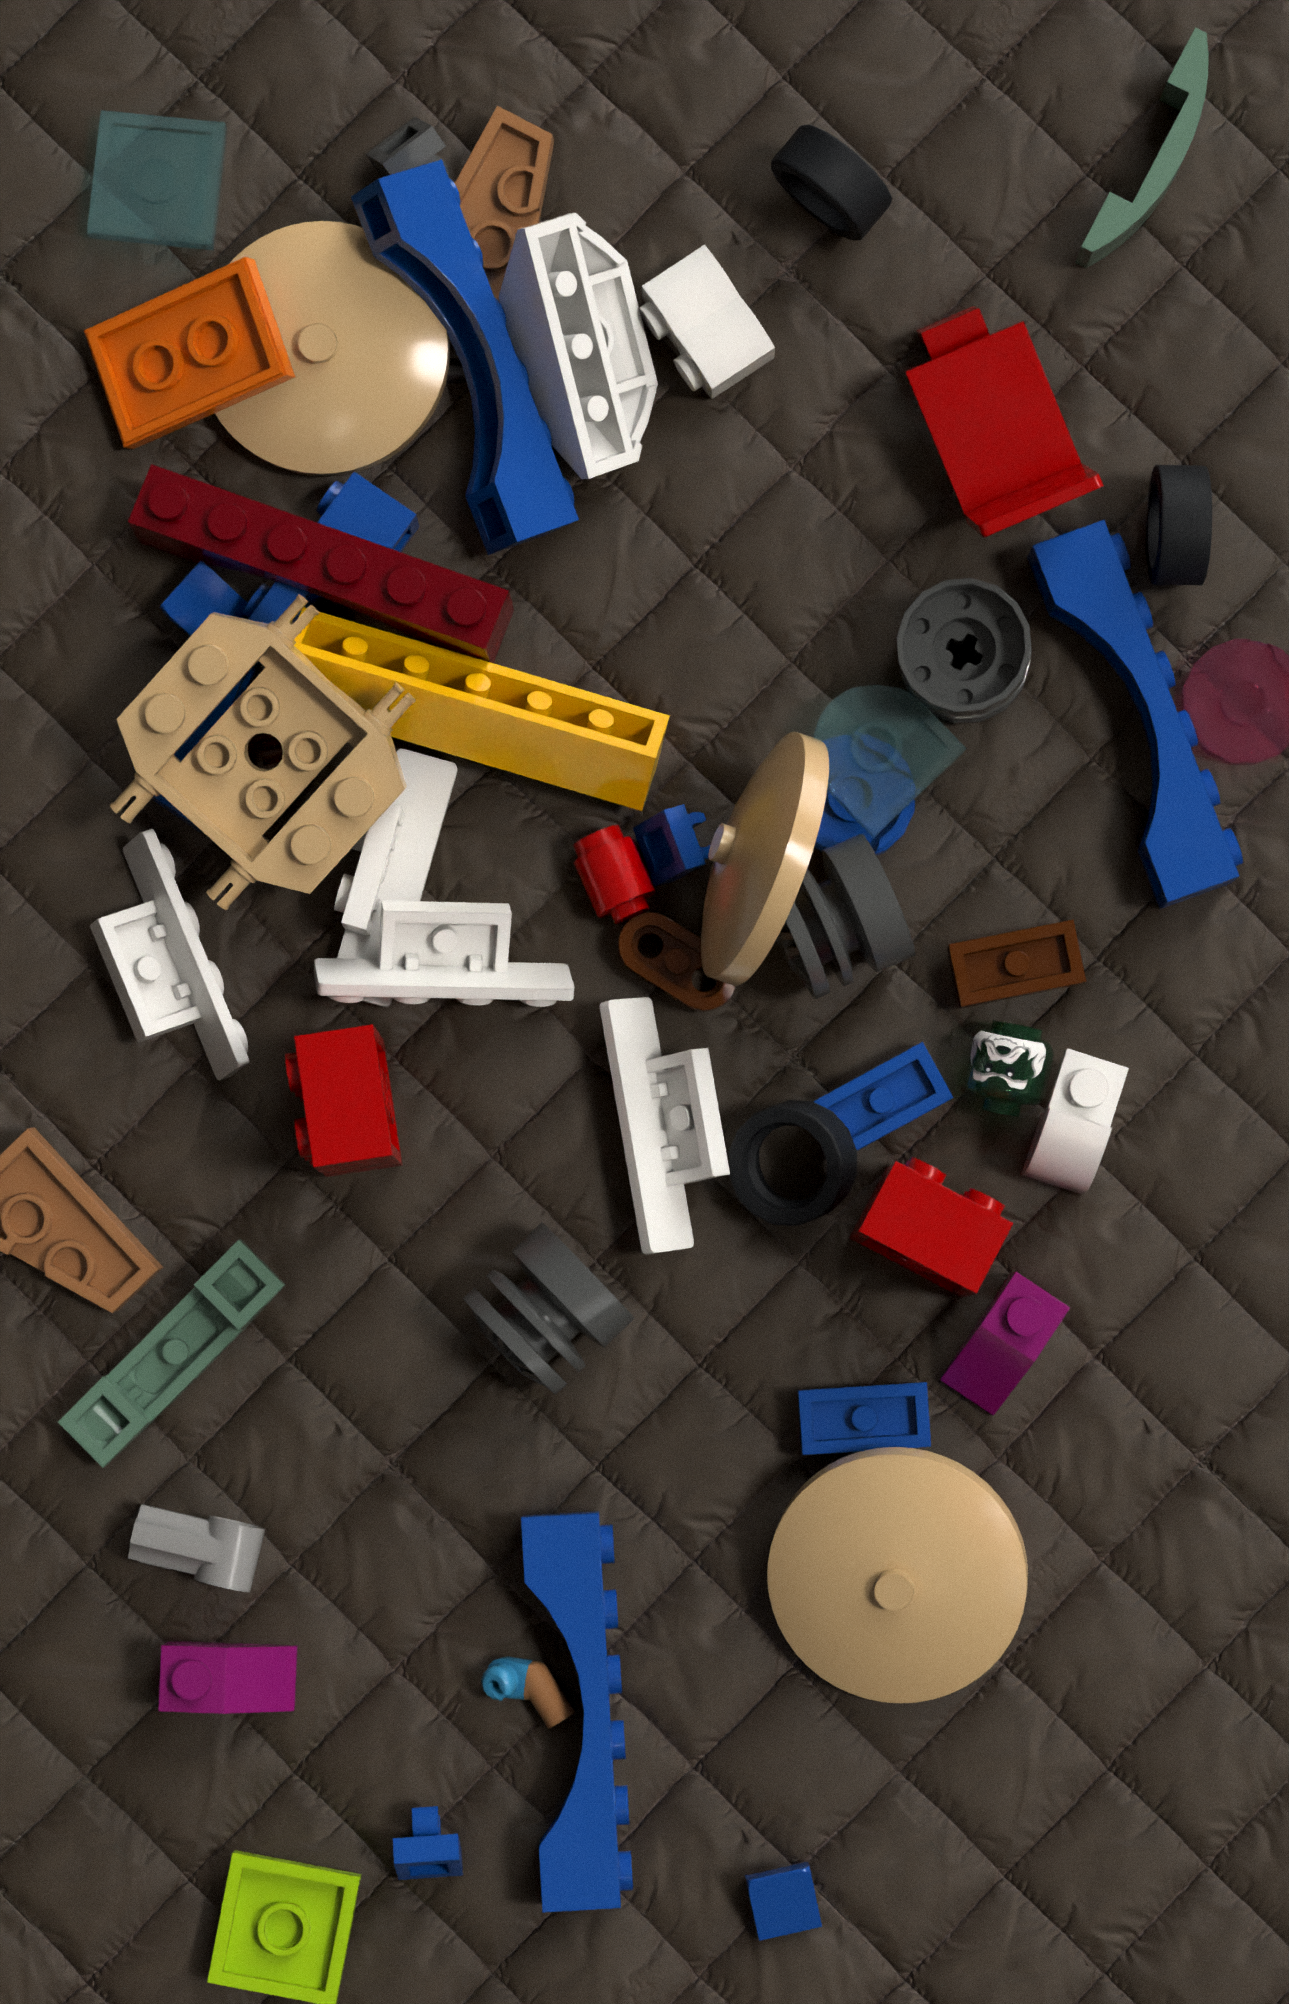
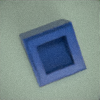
M200 561L160 605V609L169 620L190 637L213 612L244 619L246 616L243 612L248 603L207 564Z
M808 1862L745 1875L759 1941L822 1927Z

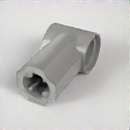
M141 1504L130 1539L128 1559L164 1569L194 1574V1580L235 1591L250 1592L266 1529L227 1518L209 1516L207 1520Z

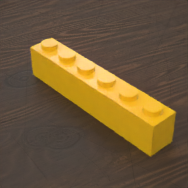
M302 608L299 617L307 608ZM319 612L294 639L297 642L294 646L330 682L351 697L365 711L368 709L372 710L393 687L395 682L405 690L389 706V710H392L408 692L415 698L416 702L412 703L391 727L393 729L390 733L391 737L639 811L643 810L657 768L669 715Z

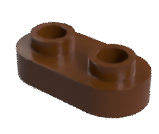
M653 912L639 914L630 919L623 927L619 937L621 960L627 969L684 1006L698 1012L717 1010L724 1006L732 997L735 986L717 980L716 986L708 992L698 991L693 986L692 976L696 971L703 969L701 963V938L668 917ZM652 935L661 940L663 950L657 957L647 958L639 952L638 944L645 936Z

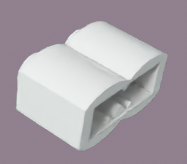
M705 245L641 286L642 298L646 303L639 308L641 317L658 340L667 335L681 355L673 361L680 375L692 391L703 387L709 397L713 399L774 359L775 346L766 331L740 297L721 265Z

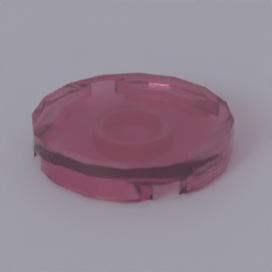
M1233 639L1212 647L1192 666L1182 688L1181 711L1185 709L1193 722L1198 738V746L1207 755L1229 765H1257L1277 757L1289 746V656L1282 649L1269 643L1264 644L1260 641H1250L1251 639Z

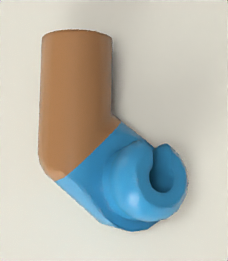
M509 1656L493 1660L488 1665L481 1678L483 1691L493 1700L502 1701L504 1698L531 1701L548 1729L562 1722L575 1712L547 1666L540 1661Z

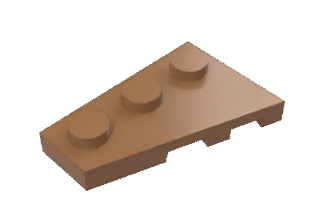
M499 106L493 112L455 181L460 195L461 211L471 237L478 243L481 249L483 269L493 295L498 301L517 230L540 222L554 146V138L551 133Z
M35 1127L26 1129L0 1155L1 1252L7 1255H14L44 1272L45 1276L111 1313L119 1311L164 1268Z

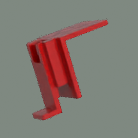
M972 306L916 331L921 343L925 345L931 360L904 372L967 524L984 538L1104 486L1099 473L1081 463L1023 320L990 334L980 309Z

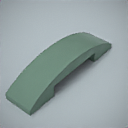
M1195 27L1165 85L1160 101L1180 112L1133 203L1109 192L1080 248L1075 261L1076 264L1088 268L1120 247L1150 217L1174 181L1195 135L1206 96L1209 62L1206 32Z
M239 1239L194 1284L195 1287L108 1375L103 1376L58 1423L102 1468L106 1467L218 1358L286 1284Z

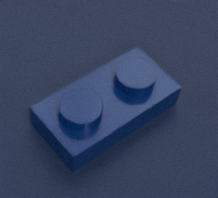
M921 1042L813 1102L835 1113L849 1129L858 1151L952 1100L954 1097L927 1048Z
M927 1382L797 1390L802 1455L859 1452L884 1447H931Z

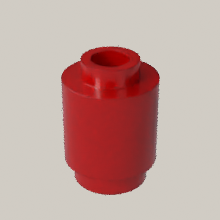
M612 825L598 830L573 844L574 851L578 857L573 864L598 918L611 915L614 923L619 924L650 909L646 899L655 894L656 890L631 836L624 837L619 825Z

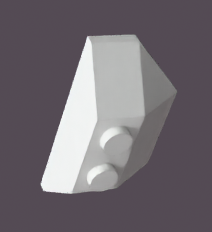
M568 213L518 229L499 293V301L505 312L506 328L515 353L523 362L528 372V387L539 416L549 427L552 446L581 479H590L638 462L643 446L640 444V440L649 422L658 381L627 260L605 239L588 228L586 222L577 213Z

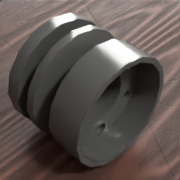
M974 578L942 581L923 591L905 611L896 637L900 678L911 699L932 717L954 724L984 722L1005 711L1023 690L1032 654L1030 626L1018 603L997 585ZM967 642L976 645L975 658L980 663L977 666L972 663H966L962 670L953 668V654L948 651L949 648L953 646L957 649H962Z
M858 834L822 850L827 880L817 884L807 868L791 911L776 939L788 967L804 982L814 999L830 993L829 984L822 966L828 962L843 986L854 983L852 965L848 953L855 950L860 951L868 965L875 972L915 956V947L901 907L878 857L863 834Z
M541 1222L512 1250L516 1261L527 1276L519 1285H516L506 1276L493 1269L486 1277L505 1296L495 1308L475 1287L462 1299L470 1306L482 1334L524 1377L526 1376L547 1387L556 1395L567 1385L561 1376L548 1364L557 1353H560L580 1372L586 1365L582 1356L571 1342L579 1332L605 1348L635 1318L574 1253Z

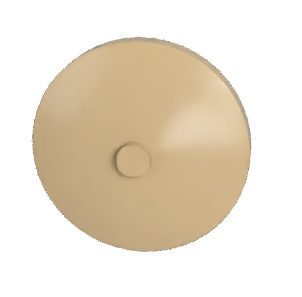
M332 221L294 224L259 238L233 258L230 263L243 257L255 259L295 378L215 413L232 437L248 451L278 468L293 473L321 477L342 476L369 469L388 460L414 440L433 415L445 388L450 363V339L447 335V330L427 303L400 275L373 256L363 228Z
M790 732L774 746L749 780L727 824L721 823L714 834L708 856L709 860L713 861L705 895L701 933V963L707 977L733 986L746 982L762 964L785 924L809 865L826 801L829 779V755L826 745L821 740L799 732Z
M884 1447L860 1451L829 1464L813 1475L795 1493L778 1522L771 1543L767 1583L772 1611L784 1638L795 1654L818 1676L841 1690L865 1699L886 1703H917L934 1700L966 1687L980 1678L999 1660L1010 1645L1023 1615L1028 1586V1565L1023 1538L1013 1515L1001 1497L981 1477L962 1464L930 1451L906 1447Z

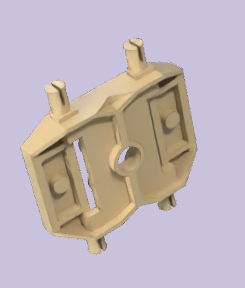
M299 594L275 622L271 621L269 624L216 612L211 613L116 719L136 773L134 774L135 779L110 804L111 809L116 814L119 813L135 796V801L120 816L124 821L131 824L135 816L154 795L159 796L161 794L232 858L230 861L231 866L206 891L207 895L214 901L229 883L233 884L230 890L217 903L224 910H228L229 906L250 883H255L256 881L311 894L407 788L390 733L393 731L391 729L393 724L412 703L416 702L415 698L408 692L392 710H389V706L405 690L395 682L393 687L372 710L368 709L365 711L351 697L330 682L294 646L297 643L294 639L319 614V611L313 605H310L293 622V618L309 602ZM258 661L265 666L264 670L185 758L180 761L174 755ZM260 733L271 734L281 743L283 750L282 759L276 767L263 769L251 762L247 749L248 743L254 735ZM347 742L351 744L354 749L274 838L269 841L263 836Z

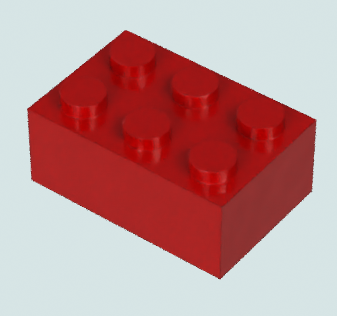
M374 1025L294 1036L296 1052L285 1054V1063L290 1092H295V1096L300 1097L301 1102L304 1101L306 1117L295 1119L296 1139L300 1158L309 1161L310 1165L313 1164V1167L326 1177L403 1166L384 1039Z
M911 1157L910 1161L907 1160L906 1164L895 1161L884 1170L849 1238L961 1298L977 1294L1013 1225V1222L1001 1216L1005 1205L973 1188L965 1191L964 1194H958L942 1185L947 1176L945 1173L917 1158Z

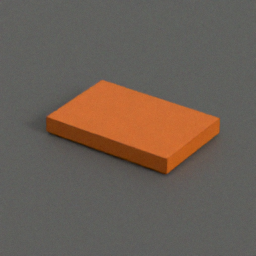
M243 257L84 330L123 447L128 449H136L295 378L255 259Z

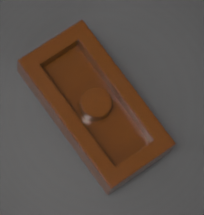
M1074 919L952 943L947 946L959 1009L1082 985L1087 982Z

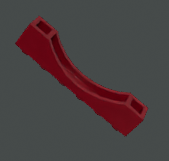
M153 464L150 465L128 520V524L141 544L195 563L203 561L207 565L249 573L313 593L373 617L424 643L494 663L514 612L509 590Z

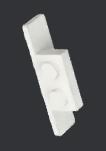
M406 749L397 750L396 753L407 788L352 847L353 850L361 852L355 876L343 875L334 906L335 911L344 913L341 923L345 928V932L337 956L338 959H378L381 900L421 901L458 772L455 763ZM366 997L362 1001L381 1007H389L393 998Z
M153 829L140 832L123 847V853L144 903L98 918L90 925V928L137 1042L139 1043L194 1023L215 1077L220 1081L231 1077L249 1064L247 1037L241 1024L236 1019H232L223 997L224 983L221 973L215 963L207 959L198 937L200 926L197 915L192 906L184 902L174 879L176 873L175 863L169 849L159 842Z
M381 900L378 959L317 958L314 960L317 994L328 996L332 1000L343 1003L360 1002L366 997H392L394 1000L405 1004H421L427 1002L430 998H455L459 1002L468 1005H486L491 1003L493 999L520 1000L522 1003L530 1006L545 1007L551 1006L557 1001L573 1000L574 983L567 964L508 962L512 917L509 903Z
M649 997L614 999L602 1002L600 1004V1013L641 1250L645 1255L692 1248L694 1239L684 1184L730 1175L708 1048L690 1049L662 1056L653 1003Z

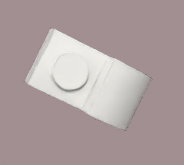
M1067 1048L1064 1051L1046 1110L1040 1114L1021 1175L1079 1194L1086 1193L1092 1184L1112 1130L1110 1126L1129 1068Z

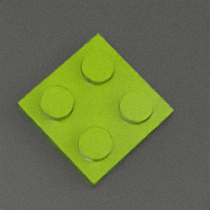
M234 1850L231 1856L207 1983L316 2004H337L362 1874Z

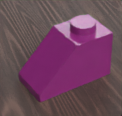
M1018 1272L1010 1273L939 1380L994 1416L1036 1361L1070 1307Z
M168 1641L161 1645L158 1711L217 1714L295 1711L298 1645Z

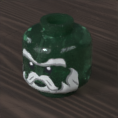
M993 1020L991 1029H984L975 1034L965 1076V1086L972 1094L984 1097L982 1110L1019 1117L1021 1105L1034 1106L1044 1100L1054 1057V1049L1047 1041L1041 1039L1042 1029Z

